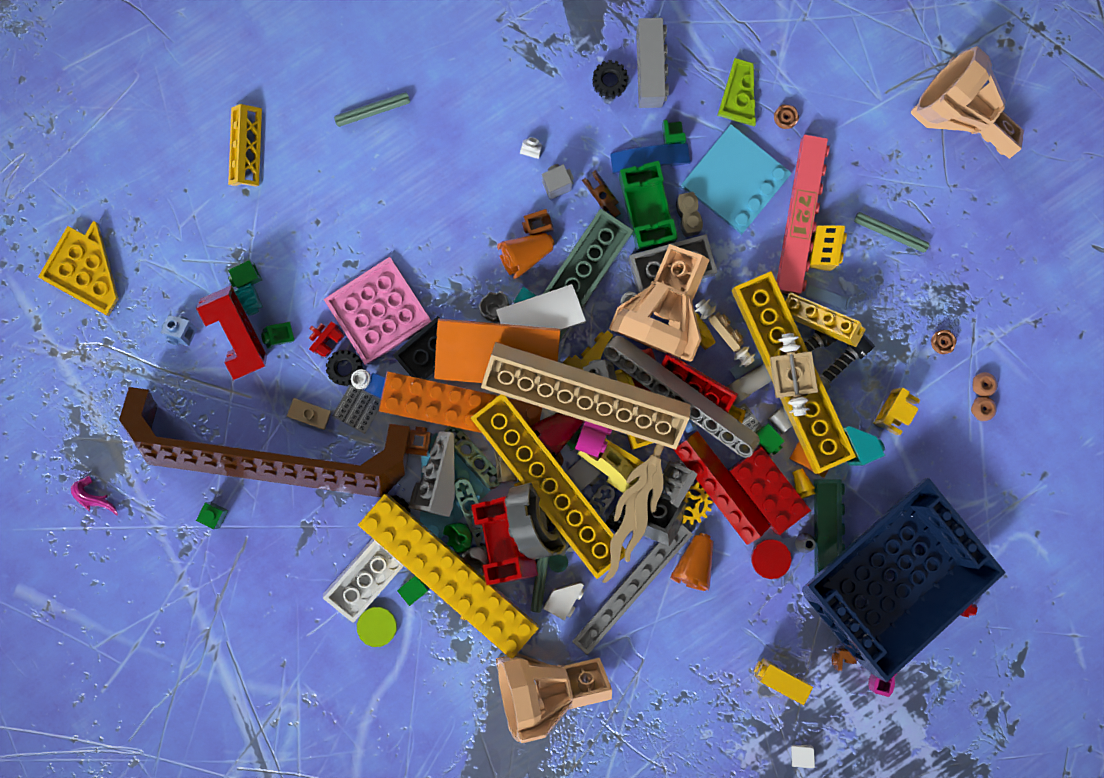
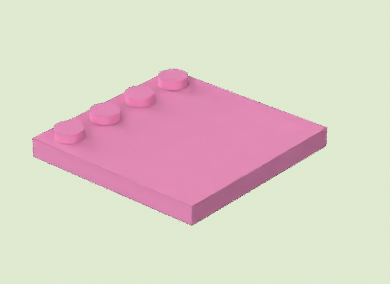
M388 257L323 299L366 366L420 332L431 322L428 314L391 257Z

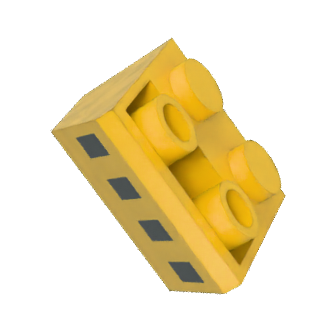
M816 226L811 240L813 241L812 252L809 253L808 257L810 261L809 268L831 271L842 263L844 253L841 252V248L847 238V233L844 232L845 226Z

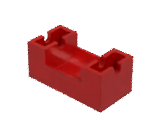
M232 285L201 298L196 309L205 327L219 321L233 347L232 350L227 352V358H225L224 362L233 380L265 367L267 354Z
M507 496L471 505L475 525H482L490 563L483 565L486 586L538 576L535 560L520 553L514 538L509 534L507 507L505 505V498Z

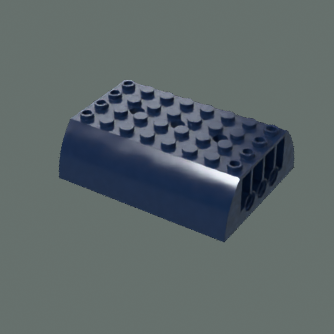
M925 478L805 584L802 592L804 598L854 659L873 675L888 682L1006 572L930 478ZM918 544H921L923 547V552L920 555L915 553V547ZM889 570H892L894 573V578L891 581L886 579V573ZM859 597L865 599V604L861 608L856 604Z

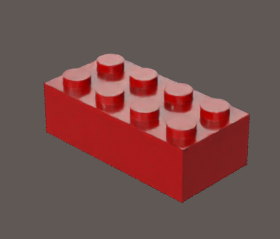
M757 447L750 457H744L728 470L777 535H781L811 511L762 447Z

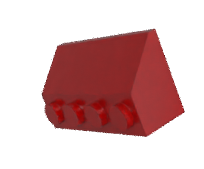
M670 353L666 354L661 364L729 413L738 397L736 392Z

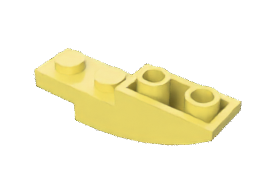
M609 445L604 453H599L598 457L582 451L578 452L579 456L609 476L606 482L622 493L638 480V478H635L630 483L626 482L634 468Z

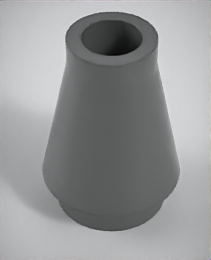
M807 533L800 534L795 540L797 550L802 553H809L816 546L814 538ZM807 541H809V547L805 545Z

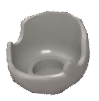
M502 291L498 293L489 292L481 299L479 304L480 313L488 321H500L496 310L509 306V301Z
M473 547L462 553L461 558L479 574L484 573L483 565L490 564L488 553L482 548Z

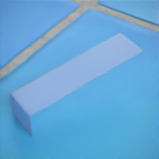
M811 285L808 286L805 295L842 309L848 308L851 297L846 298Z
M759 351L754 353L753 358L755 361L746 368L744 365L739 367V363L730 369L735 379H738L763 362Z

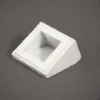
M812 745L791 746L792 767L815 768L814 748Z

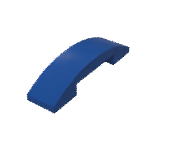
M688 144L645 146L610 154L613 174L619 173L621 169L634 166L641 167L643 164L659 161L660 166L690 164Z

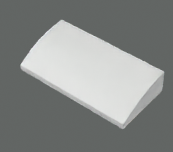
M572 284L496 310L501 324L556 328L561 331L586 321Z
M372 538L323 593V599L354 623L404 565Z

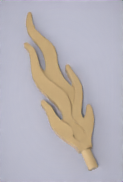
M656 444L653 454L644 463L636 467L626 480L627 483H630L635 478H638L637 482L621 495L616 505L614 521H618L624 505H626L625 515L622 524L610 542L611 567L602 580L603 583L609 581L617 572L622 544L627 535L633 531L632 538L625 550L626 562L630 561L631 552L643 537L647 527V500L651 489L653 491L650 510L651 512L656 511L657 502L663 491V473L660 459L664 448L663 445Z

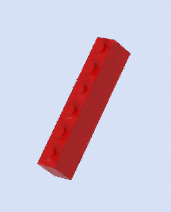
M698 431L682 441L676 450L673 449L686 467L698 474L696 480L746 545L760 538L770 528V524Z

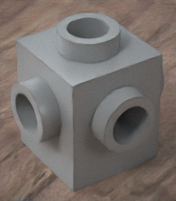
M597 359L590 361L589 365L583 367L585 371L617 381L611 361Z

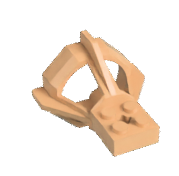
M978 46L961 52L956 58H951L949 64L937 74L921 95L919 103L911 110V114L926 128L968 131L971 134L981 133L982 138L986 142H991L1001 155H1005L1009 159L1022 149L1024 130L1003 112L1006 100L993 73L992 63L989 56Z
M669 244L655 280L651 282L648 288L617 307L609 329L666 354L670 353L679 359L693 361L702 339L692 300L695 297L710 260L703 255ZM654 312V315L669 320V323L667 325L650 318V316Z
M519 653L511 659L508 656L496 658L498 680L504 711L508 721V729L517 742L526 743L546 738L568 709L612 699V688L600 658L565 666L559 664L558 666L550 665Z

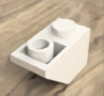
M576 582L553 589L543 609L564 621L566 617L570 618L576 608L573 604L576 599L580 600L585 592V589H583L584 583Z

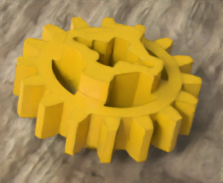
M698 482L689 489L696 490L700 494L694 496L688 490L682 500L688 503V498L696 500L693 503V508L690 506L685 507V510L690 511L692 516L683 514L682 523L684 524L687 520H689L691 525H693L694 520L701 523L700 517L707 518L708 516L705 512L712 510L708 507V504H712L713 501L707 499L709 495L704 493L703 487L699 488ZM704 501L703 508L699 512V505L701 502Z

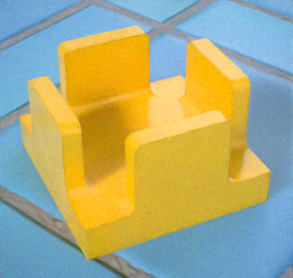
M903 387L892 389L873 424L895 435H901L903 431L891 424L900 426L901 423L910 425L918 411V408L912 404H919L920 399L911 395L910 391Z

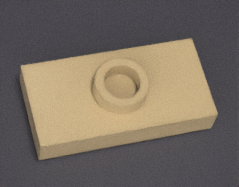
M293 398L287 417L325 430L332 411Z

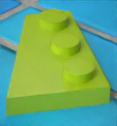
M734 58L717 116L755 127L753 63Z

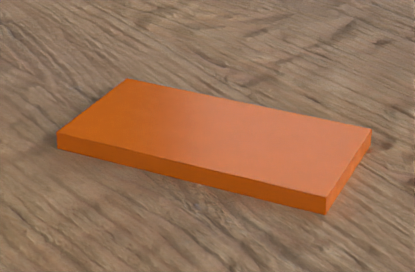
M438 318L434 379L482 383L495 342L558 362L560 329Z

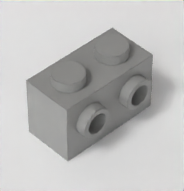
M558 164L548 168L547 172L542 174V184L550 200L571 191L574 178L570 169H566L564 164L561 166Z

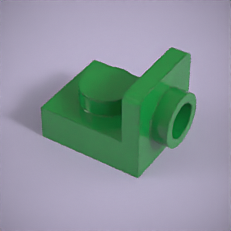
M290 322L266 326L261 333L262 342L266 344L267 349L295 341Z

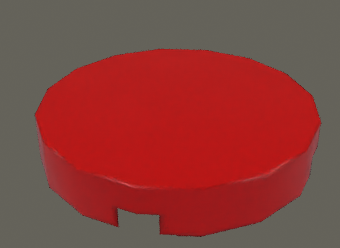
M774 539L761 541L754 547L751 554V563L755 572L767 579H777L785 575L792 561L791 553L787 546Z

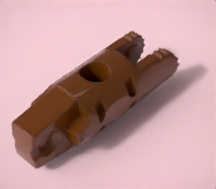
M596 170L593 171V177L600 185L594 189L588 179L584 178L582 182L596 199L602 210L605 212L609 210L614 218L618 217L621 214L616 207L619 203L618 200L611 193ZM603 192L607 194L605 199L600 197Z

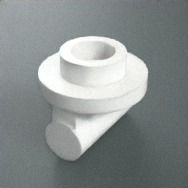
M529 137L523 140L520 154L539 159L542 144L538 139Z

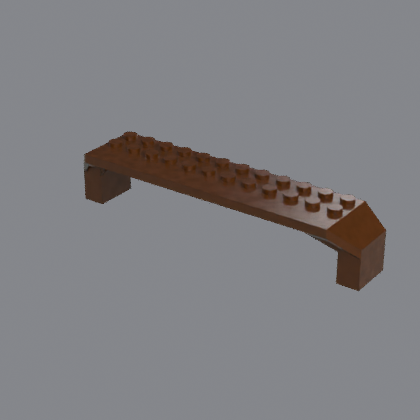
M129 387L119 418L128 436L148 465L380 498L387 494L403 478L409 454L406 452L410 426L389 424L384 450L361 465L156 437L151 428L158 406L149 389Z

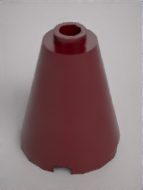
M557 412L533 423L529 427L555 458L585 421Z

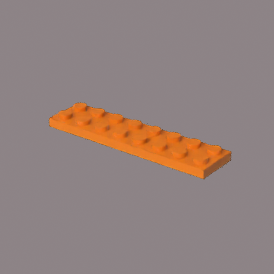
M387 371L379 412L481 433L470 417L498 395ZM508 398L529 426L540 421L542 407Z

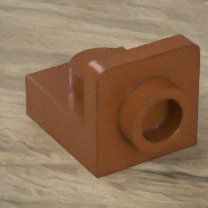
M835 648V653H832L831 663L837 671H842L843 659H845V663L857 664V661L847 649Z

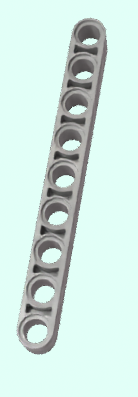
M615 336L605 347L604 355L609 361L652 392L691 404L690 420L738 455L747 458L753 454L760 442V438L755 432L622 336Z

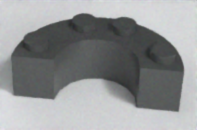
M527 483L509 488L508 495L505 498L509 534L514 538L519 552L530 559L536 560L558 555L564 551L566 544L558 530L547 532L544 528L539 514L540 498L532 483Z

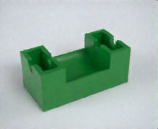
M655 161L643 164L641 167L634 166L621 169L619 181L630 227L634 230L632 235L636 252L675 243L678 236L674 220L671 219L664 191V179L660 162Z

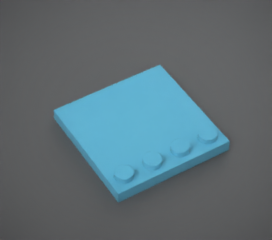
M730 124L681 186L688 192H694L701 203L742 235L792 173Z

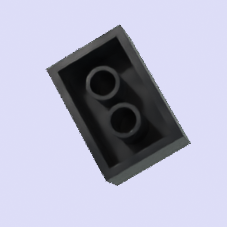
M439 316L393 354L394 358L411 377L429 380L435 375L438 318H440Z

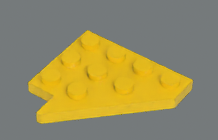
M93 221L85 235L67 226L38 278L109 316L119 298L99 224Z

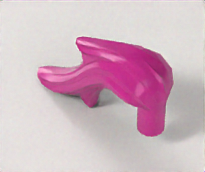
M90 476L73 483L71 486L72 496L88 511H90V506H100L118 516L116 508L106 500L108 495L94 496L84 490L85 486L93 483Z

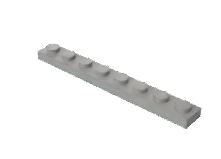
M681 524L670 546L658 542L572 642L588 655L693 534Z

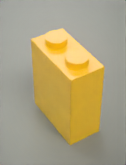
M765 658L762 661H758L754 667V676L761 683L802 705L805 704L813 689L806 680Z

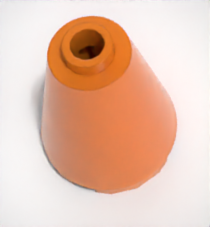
M540 233L498 243L497 249L502 250L500 259L509 275L514 274L513 279H516L553 251L555 243L551 235Z
M699 533V535L693 537L671 574L670 578L680 584L682 580L689 588L709 591L714 543L710 539L711 536Z

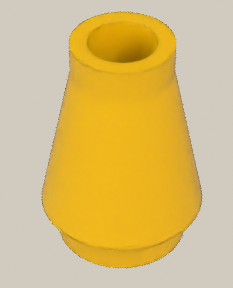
M803 468L792 472L796 491L802 499L816 494L814 491L816 488Z

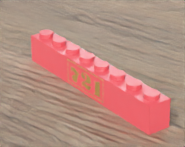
M804 134L800 141L776 280L781 293L789 294L791 292L799 296L806 289L807 280H804V276L810 266V261L807 258L808 253L812 252L813 241H811V235L815 233L817 225L814 222V217L819 212L820 203H817L818 195H821L823 190V184L820 183L821 176L825 175L826 165L824 164V159L828 156L830 146L827 145V138Z

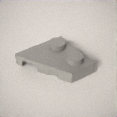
M669 461L663 471V484L665 485L666 493L672 499L670 501L671 504L678 508L698 474L693 470Z

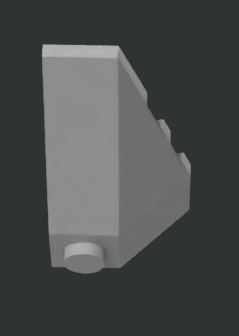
M439 432L429 453L431 459L428 465L423 466L421 470L424 473L420 483L416 482L413 488L408 508L450 517L455 498L454 433Z

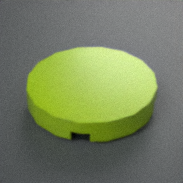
M371 607L365 610L357 622L359 638L371 647H382L388 644L394 638L397 631V621L394 615L383 607Z

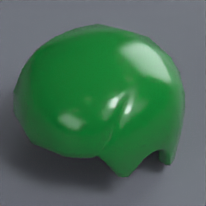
M457 522L444 527L443 535H447L449 538L447 545L453 547L455 552L463 553L471 547L472 534L468 526Z

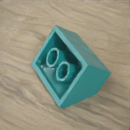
M850 426L843 427L856 456L847 461L848 465L863 466L885 456L883 452L885 446L881 439L878 440L876 436Z

